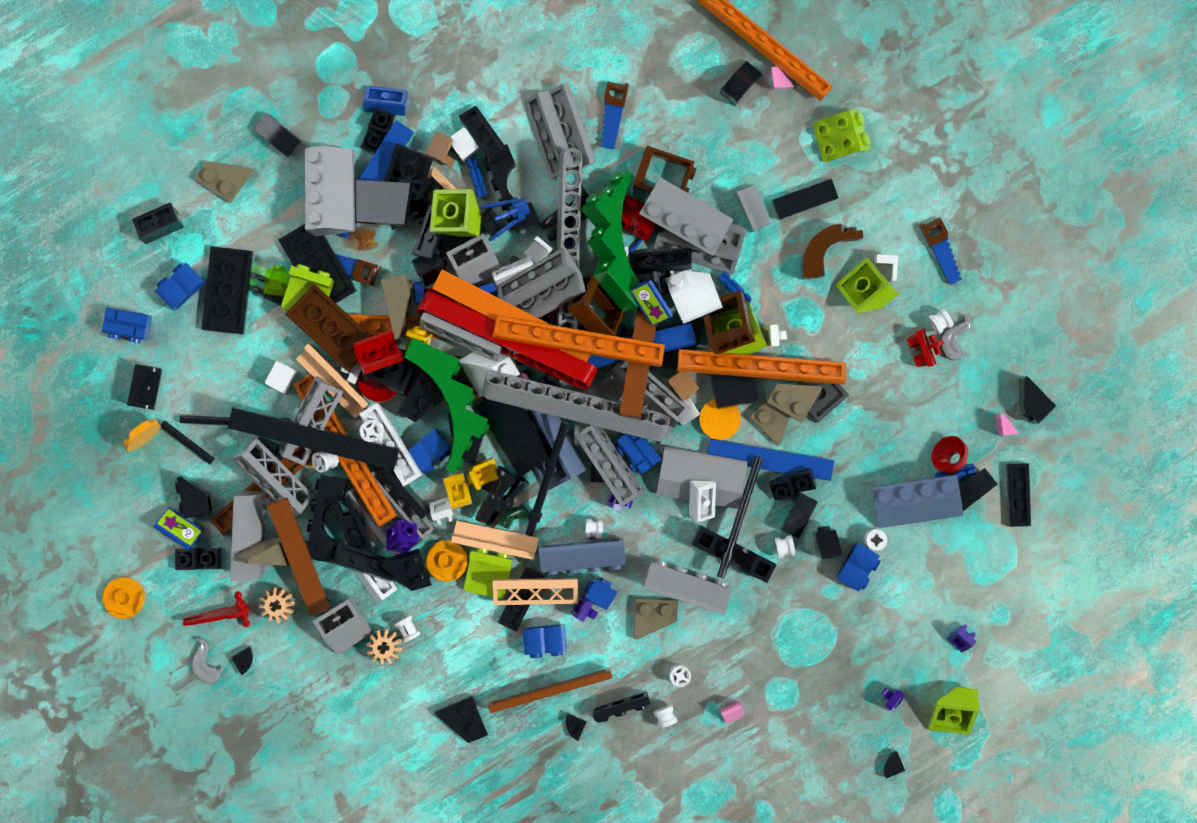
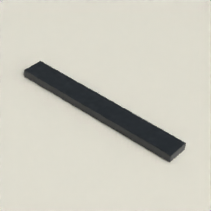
M232 407L227 427L228 429L392 470L395 469L400 449L237 407Z

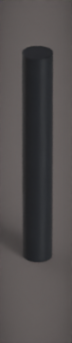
M166 420L162 422L161 428L209 465L215 460L213 456Z

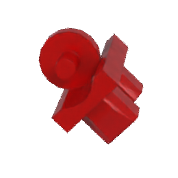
M925 328L916 331V334L907 338L910 349L921 346L923 352L913 357L916 367H931L937 364L932 348L935 355L942 354L939 346L945 344L943 340L937 341L935 334L929 336L930 344Z

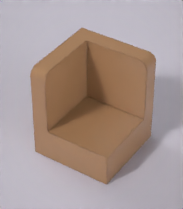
M435 132L426 154L435 157L436 162L452 168L455 160L447 154L454 140L451 137Z
M680 371L668 380L682 401L700 389L688 372Z

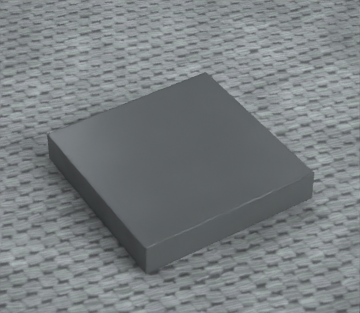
M801 381L798 384L822 387L808 412L817 423L849 396L840 384Z

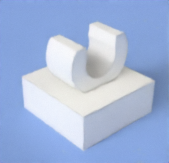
M778 325L761 327L767 347L779 346V340L787 339L786 331H778Z
M358 363L349 372L342 367L340 371L349 374L347 381L358 384V377L362 371Z
M449 498L429 503L432 520H436L438 525H441V519L448 517L449 522L452 521L453 510Z

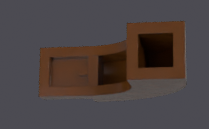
M836 224L820 231L809 241L803 252L801 279L823 278L825 276L824 255L827 249L835 243L862 240L863 230H857V227L844 228V232H842L841 224Z

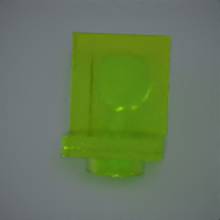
M273 265V269L267 268L264 294L285 296L288 277H290L289 271H285L286 267Z

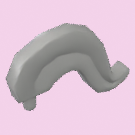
M967 315L963 316V323L947 329L941 337V340L945 343L941 345V350L946 358L953 361L967 355V352H961V347L956 342L957 337L966 332L971 326V320Z
M197 638L196 641L200 643V648L193 658V672L203 682L209 684L217 682L223 675L221 672L224 670V667L221 666L217 669L206 663L210 645L206 639Z

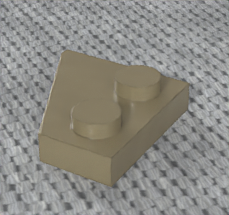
M207 161L195 179L229 203H232L254 170L249 167Z
M775 383L765 402L803 423L822 387Z
M764 402L750 418L778 446L781 444L790 416Z
M636 598L634 639L642 638L677 622L678 600Z

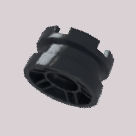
M486 208L484 212H480L481 224L490 236L504 227L501 220L494 221V217L497 215L492 208Z

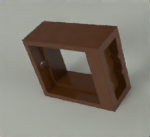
M646 146L633 188L651 194L654 188L644 185L643 182L651 158L654 156L687 168L680 189L689 193L690 188L686 186L689 179L693 180L697 169L693 167L694 161Z
M593 274L584 277L585 293L572 299L567 309L589 332L615 336L618 326L623 319L624 312L597 282ZM592 299L606 313L603 320L589 306Z
M741 290L719 297L722 308L703 315L708 343L716 355L756 342L748 302ZM739 307L742 326L715 335L712 316Z

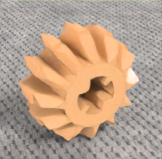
M278 587L273 588V593L268 589L265 591L267 597H260V600L265 604H260L258 607L259 609L265 608L266 611L262 612L261 615L264 617L269 614V622L275 616L276 623H280L281 617L287 620L289 619L287 613L292 614L294 612L289 606L295 605V601H288L293 595L290 593L285 596V588H282L280 593ZM280 601L279 605H281V608L274 609L275 605H272V602Z
M385 629L384 635L381 630H377V637L370 635L369 638L373 642H367L366 644L367 647L373 648L367 654H375L372 658L373 662L379 657L380 665L384 664L385 658L388 664H392V657L394 659L399 658L395 651L401 652L403 649L400 646H396L402 640L393 639L397 635L396 632L388 636L389 629ZM383 642L388 643L386 646L389 645L390 647L385 652L382 651L383 648H379V645H382Z

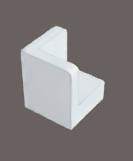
M465 128L451 136L454 140L451 146L463 163L466 159L480 151L479 146Z
M536 236L534 242L525 251L524 255L527 257L531 256L532 261L537 263L551 255L553 249Z
M875 255L874 265L889 282L897 281L898 256Z
M276 361L265 384L282 393H287L298 371Z

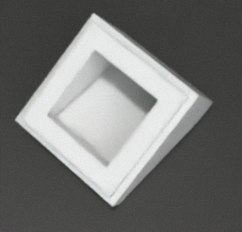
M689 397L683 401L690 409L679 421L682 426L700 415Z

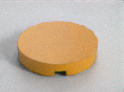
M715 399L706 403L700 411V427L712 439H728L740 427V411L737 406L717 410Z
M155 418L151 419L152 422L149 420L142 422L130 432L128 440H123L122 446L128 452L140 448L157 434L161 427L160 423Z
M441 540L435 543L428 550L426 556V566L429 573L435 579L443 582L454 581L460 578L468 564L465 549L460 544L451 542V540Z
M120 577L106 585L102 595V602L111 616L118 619H127L137 615L142 610L146 595L144 588L137 580L131 577Z

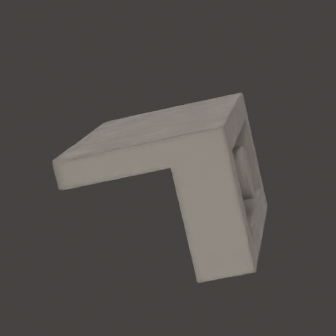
M755 185L736 191V199L751 232L771 224Z

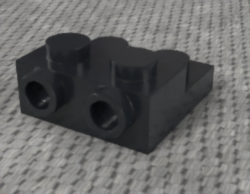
M395 144L384 182L411 183L413 185L412 199L421 200L422 198H427L433 181L431 174L436 158L402 144Z
M400 348L404 356L406 350ZM404 358V361L368 374H364L362 371L363 383L381 390L387 388L404 395L416 364Z

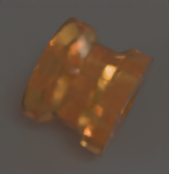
M375 230L355 234V239L358 240V251L378 248V243L375 242L374 238L376 236Z

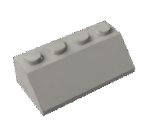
M332 146L305 148V230L315 236L355 232L353 149Z
M661 177L639 213L641 216L711 256H714L733 221L729 216Z
M241 490L234 495L230 581L259 579L263 573H266L267 565L234 561L236 555L267 540L264 539V531L268 530V518H265V510H268L267 503H269V497H266V493L263 491Z
M656 559L655 562L650 561L642 584L643 588L725 615L731 588L727 587V582L718 579L715 582L707 580L708 576L698 572L695 573V576L688 574V569L677 565L675 569L668 567V562Z

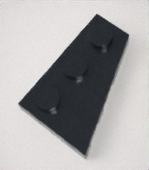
M424 370L421 371L397 411L415 423L444 399L439 387ZM459 374L456 376L452 375L451 379L459 383L467 380Z

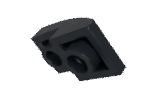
M377 107L375 108L368 124V130L360 146L361 150L371 154L376 153L393 125L395 114Z
M267 112L254 128L263 138L287 157L291 155L301 142L288 128L284 127Z
M806 468L769 481V486L774 500L777 501L795 498L797 492L815 490L817 483L812 469Z
M985 468L959 487L963 511L998 485Z
M185 548L175 549V570L221 569V548H190L189 551Z

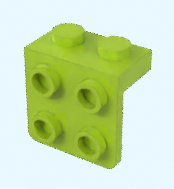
M847 110L814 122L813 129L824 162H830L853 153H863L870 150V138L865 133L863 126L864 117L859 110Z
M300 264L297 267L291 266L289 271L291 277L281 305L282 309L289 311L313 284L330 296L334 284L333 279L329 278L330 274L318 271L316 274L310 272L309 267Z
M481 548L471 550L464 590L493 597V579H509L513 558H510L509 554L499 552L491 554L488 553L489 550ZM498 589L499 599L505 597L507 589Z

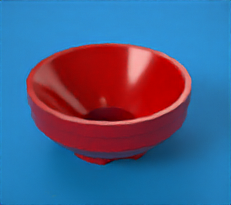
M944 437L937 442L932 450V464L943 473H954L966 463L968 448L959 437ZM959 454L958 462L951 464L952 456Z

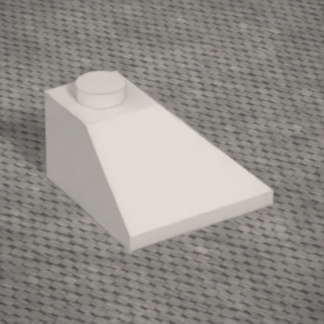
M684 270L665 278L683 324L722 308L709 273Z
M472 351L458 362L461 364V368L479 397L483 396L482 388L487 373L495 371L516 377L520 375L511 358L503 353L500 354L497 362Z

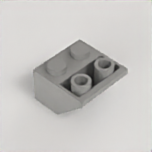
M484 233L446 252L459 278L476 287L493 279L492 272L502 268Z
M352 597L312 621L322 638L337 655L374 633Z

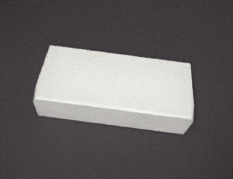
M528 256L493 271L492 275L498 285L532 266L534 263L531 256Z
M690 481L689 515L696 523L715 518L716 482Z
M354 571L376 603L381 602L397 590L393 582Z

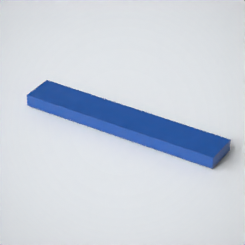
M395 121L359 180L384 182L395 144L399 143L406 146L414 131ZM352 232L340 233V235L348 239Z
M692 323L655 331L654 343L665 345L664 352L697 344ZM590 355L587 362L596 368L625 361Z
M712 439L709 441L707 453L708 455L747 461V467H752L755 456L763 458L760 469L786 474L811 468L814 478L831 481L834 460Z

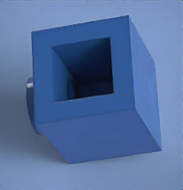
M603 577L600 580L597 578L594 581L589 580L583 590L586 592L585 598L606 611L618 592L611 587L612 583Z

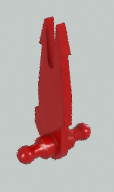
M236 591L234 593V598L236 599L235 606L215 609L198 615L195 614L184 618L182 623L183 626H190L239 617L242 619L243 627H249V605L242 600V593Z

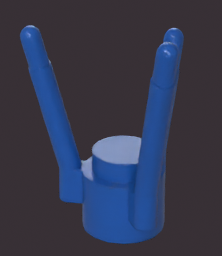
M516 197L511 200L480 206L481 209L511 205L509 206V211L494 217V221L510 215L513 218L517 217L488 239L490 242L518 222L526 219L525 215L530 214L529 207L524 198L518 200Z

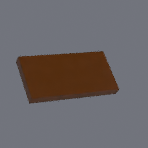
M315 284L285 314L347 372L357 364L354 357L353 343L372 337Z

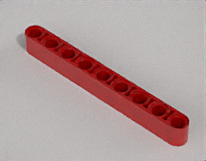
M426 292L416 310L420 316L424 312L501 346V353L582 390L589 389L597 373V368L594 365L560 349L493 338L495 320L436 293Z

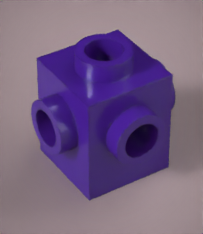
M406 520L396 521L386 530V550L400 553L408 552L417 544L419 539L417 524L409 523Z

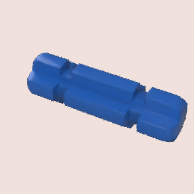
M470 157L466 159V165L470 169L469 174L473 187L476 188L477 198L487 196L486 187L483 186L484 181L480 168L477 167L476 157Z
M723 271L718 276V281L722 285L725 284V288L730 293L741 290L747 302L750 303L752 298L749 294H745V290L734 279H731V276L726 271Z
M971 463L954 473L936 472L935 477L957 474L959 480L965 478L966 475L968 477L976 475V468Z

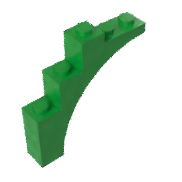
M629 170L614 173L609 179V184L599 194L593 193L585 200L586 204L581 210L595 226L587 244L602 260L598 263L593 277L623 312L636 309L639 306L630 293L631 289L638 285L639 282L630 267L622 236L621 217L623 201L627 188L634 177Z
M412 338L404 358L418 365L433 379L448 404L452 420L453 438L451 453L445 469L454 474L456 470L460 471L464 459H462L464 451L468 452L473 443V440L470 439L473 435L479 439L481 435L485 436L490 424L487 423V418L465 409L467 405L471 406L475 398V394H473L474 389L451 379L452 375L456 376L459 372L461 364L458 362L460 359Z

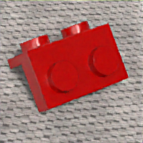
M625 195L621 217L622 230L648 241L656 224L639 214L644 203Z
M392 330L353 343L355 360L364 374L404 361L403 353L395 342Z

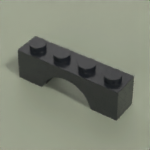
M508 144L505 145L509 152L507 155L492 164L487 158L482 160L486 171H491L494 179L490 180L494 191L499 190L502 198L498 199L499 202L514 198L507 188L508 176L516 167ZM526 202L530 210V214L525 215L526 219L510 228L511 230L515 229L517 234L540 224L532 202ZM511 205L501 206L503 211H509V206ZM510 215V217L507 218L506 220H507V222H508V224H509L511 221H513V220L516 219L517 217L513 218L512 215Z
M321 475L316 480L315 491H318L317 498L313 499L311 511L314 514L313 519L309 520L307 532H310L309 540H305L312 560L327 563L332 561L337 541L326 532L324 516L334 500H345L344 495L346 494L348 479Z
M699 525L691 544L720 558L722 552L725 551L728 539ZM736 543L731 565L768 583L777 564Z

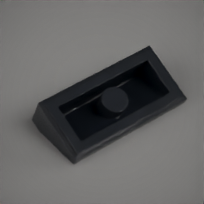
M799 492L780 530L799 539L818 501Z

